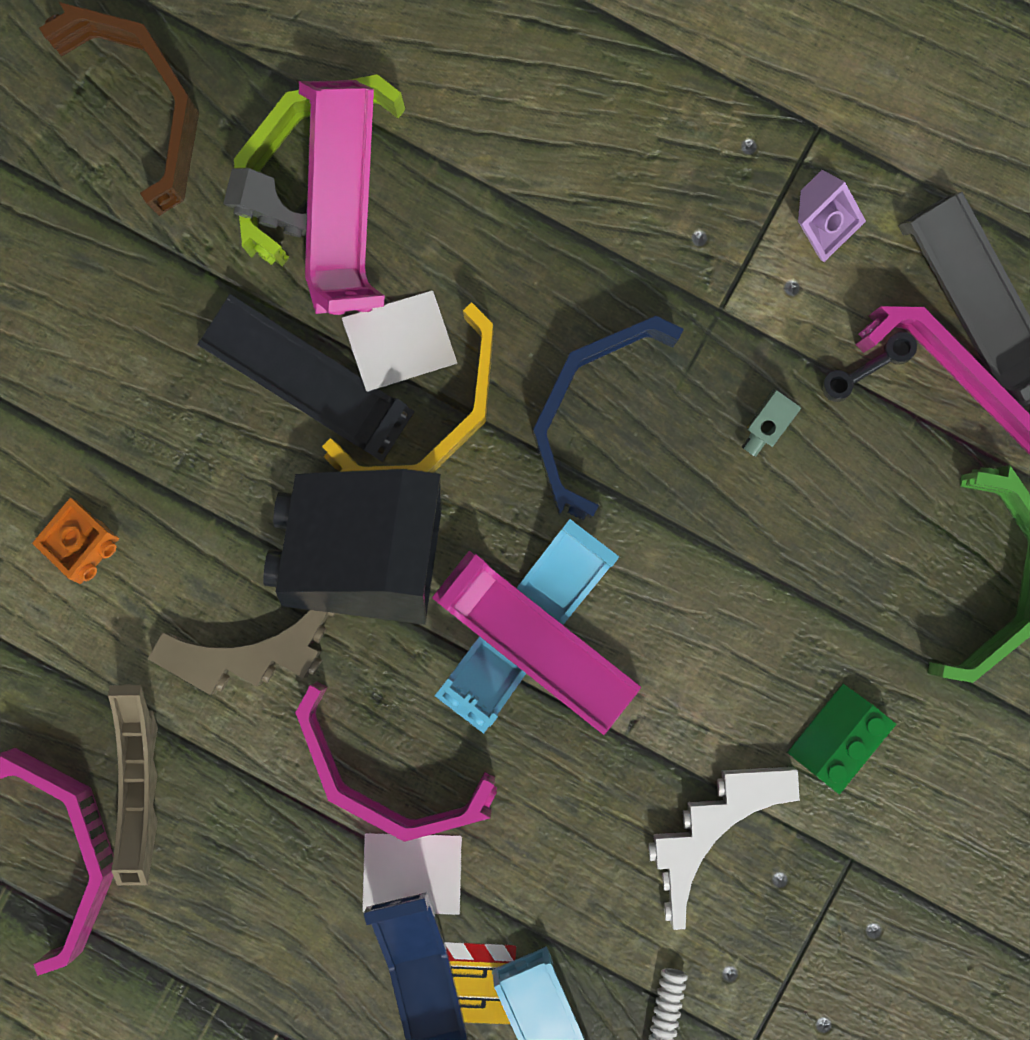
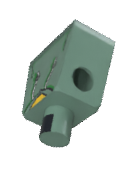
M773 388L746 428L751 434L741 447L755 457L766 443L773 447L798 414L801 407ZM766 420L773 422V427L769 432L761 431V426Z

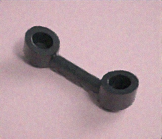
M898 332L889 338L885 345L884 353L848 374L840 370L830 372L822 383L824 396L833 402L844 401L851 394L853 385L890 362L894 364L907 363L917 351L916 339L907 332Z

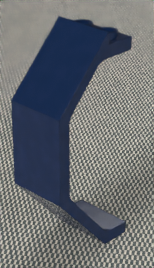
M654 316L570 352L533 429V437L559 515L564 506L569 507L567 513L585 520L586 516L592 518L599 506L563 487L547 438V431L576 371L590 362L643 338H653L673 348L679 340L683 328L658 316Z
M427 892L367 906L364 911L366 925H372L388 965L405 1039L468 1040L447 947Z

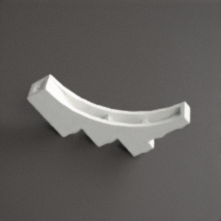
M794 767L721 770L722 778L717 779L718 796L723 797V800L688 802V810L683 811L684 829H689V832L654 834V843H649L650 861H655L657 869L668 870V872L662 873L664 891L669 890V902H664L665 921H670L673 930L686 928V905L692 881L702 859L716 840L735 823L756 811L775 804L800 801L797 769Z

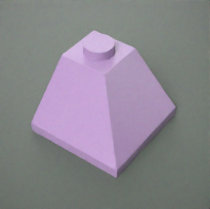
M821 170L801 190L798 223L819 259L825 262L866 220L846 183Z

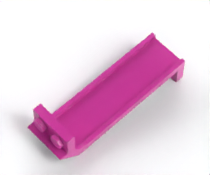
M357 80L299 81V94L309 99L311 103L305 278L315 313L341 315L345 311L353 310L371 312L373 308L384 307L385 295L370 285L365 271L374 89Z
M881 306L868 315L873 322H870L858 334L861 339L855 344L863 353L876 346L893 328L907 330L1030 455V414L925 307Z
M468 551L432 596L433 600L603 735L608 732L641 690V686L490 568L484 560L474 555L471 551Z

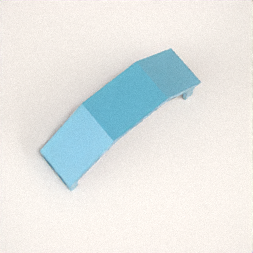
M569 519L518 585L517 589L564 625L607 570L615 564L619 556ZM479 636L436 693L435 697L484 734L487 728L491 727L497 719L498 713L526 673Z

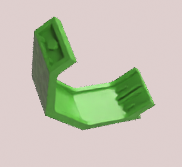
M1011 465L994 469L983 467L980 470L972 469V473L961 476L960 487L992 492L1000 496L1027 538L1028 548L1016 615L961 664L949 666L929 662L928 674L974 683L1030 637V494Z

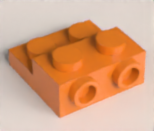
M70 497L32 544L68 579L82 584L84 581L91 580L96 575V566L103 558H109L114 554L117 548L115 543L120 538L102 521L90 514L77 500Z

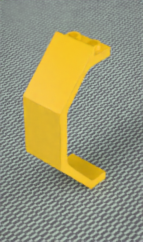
M472 302L463 310L464 319L482 338L475 402L472 412L421 462L415 465L362 467L337 442L330 438L322 446L327 451L323 457L340 472L408 469L434 473L486 422L494 331L493 323Z

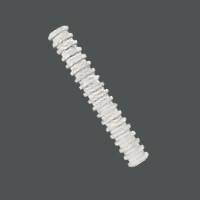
M665 968L661 970L663 978L659 980L661 988L657 990L660 996L655 1001L658 1006L654 1007L656 1016L652 1017L654 1025L651 1026L650 1030L653 1033L649 1035V1040H674L673 1037L677 1036L675 1028L679 1026L677 1018L681 1016L678 1010L683 1005L680 1000L684 999L682 990L686 989L684 981L687 980L688 976L683 971Z

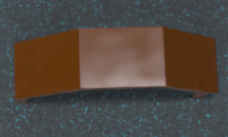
M59 2L64 13L49 17L39 29L61 57L93 38H101L147 52L174 96L175 106L164 176L160 181L140 192L146 204L160 216L185 199L199 111L144 24Z

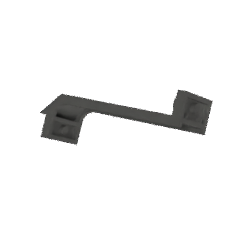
M963 192L949 194L900 223L898 227L903 236L913 234L987 371L1024 408L1030 404V316Z

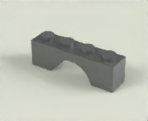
M234 168L231 170L223 205L234 208V214L245 218H252L254 216L259 218V223L264 226L277 228L278 225L283 227V233L295 237L306 236L308 198H305L296 210L290 211L281 203L277 196L274 178L250 168Z

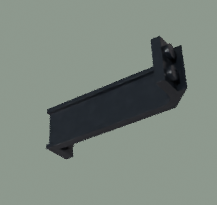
M231 294L228 295L221 309L197 344L208 353L219 358L382 462L415 412L407 407V404L390 397L379 389L366 391L362 378Z

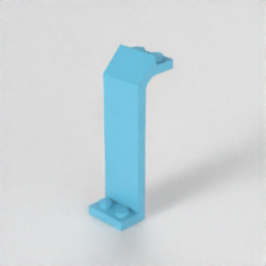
M547 947L492 970L494 988L518 1040H585L555 972L552 957Z

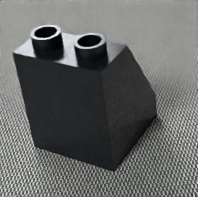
M408 469L295 474L292 493L278 492L276 497L273 525L275 528L286 529L283 550L269 549L267 552L263 574L264 586L276 587L275 592L283 607L426 625L442 513L441 474Z

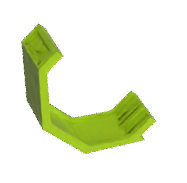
M378 74L351 79L374 89L373 103L381 105L396 118H399L405 111L401 92ZM299 90L286 92L234 158V168H250L260 172L299 121L310 117V100L300 95ZM239 216L242 247L252 258L257 252L270 265L277 262L283 266L289 259V256L286 255L282 246L258 229V218L254 216L252 218Z

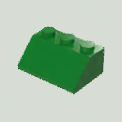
M842 683L786 753L840 795L897 724L873 704Z

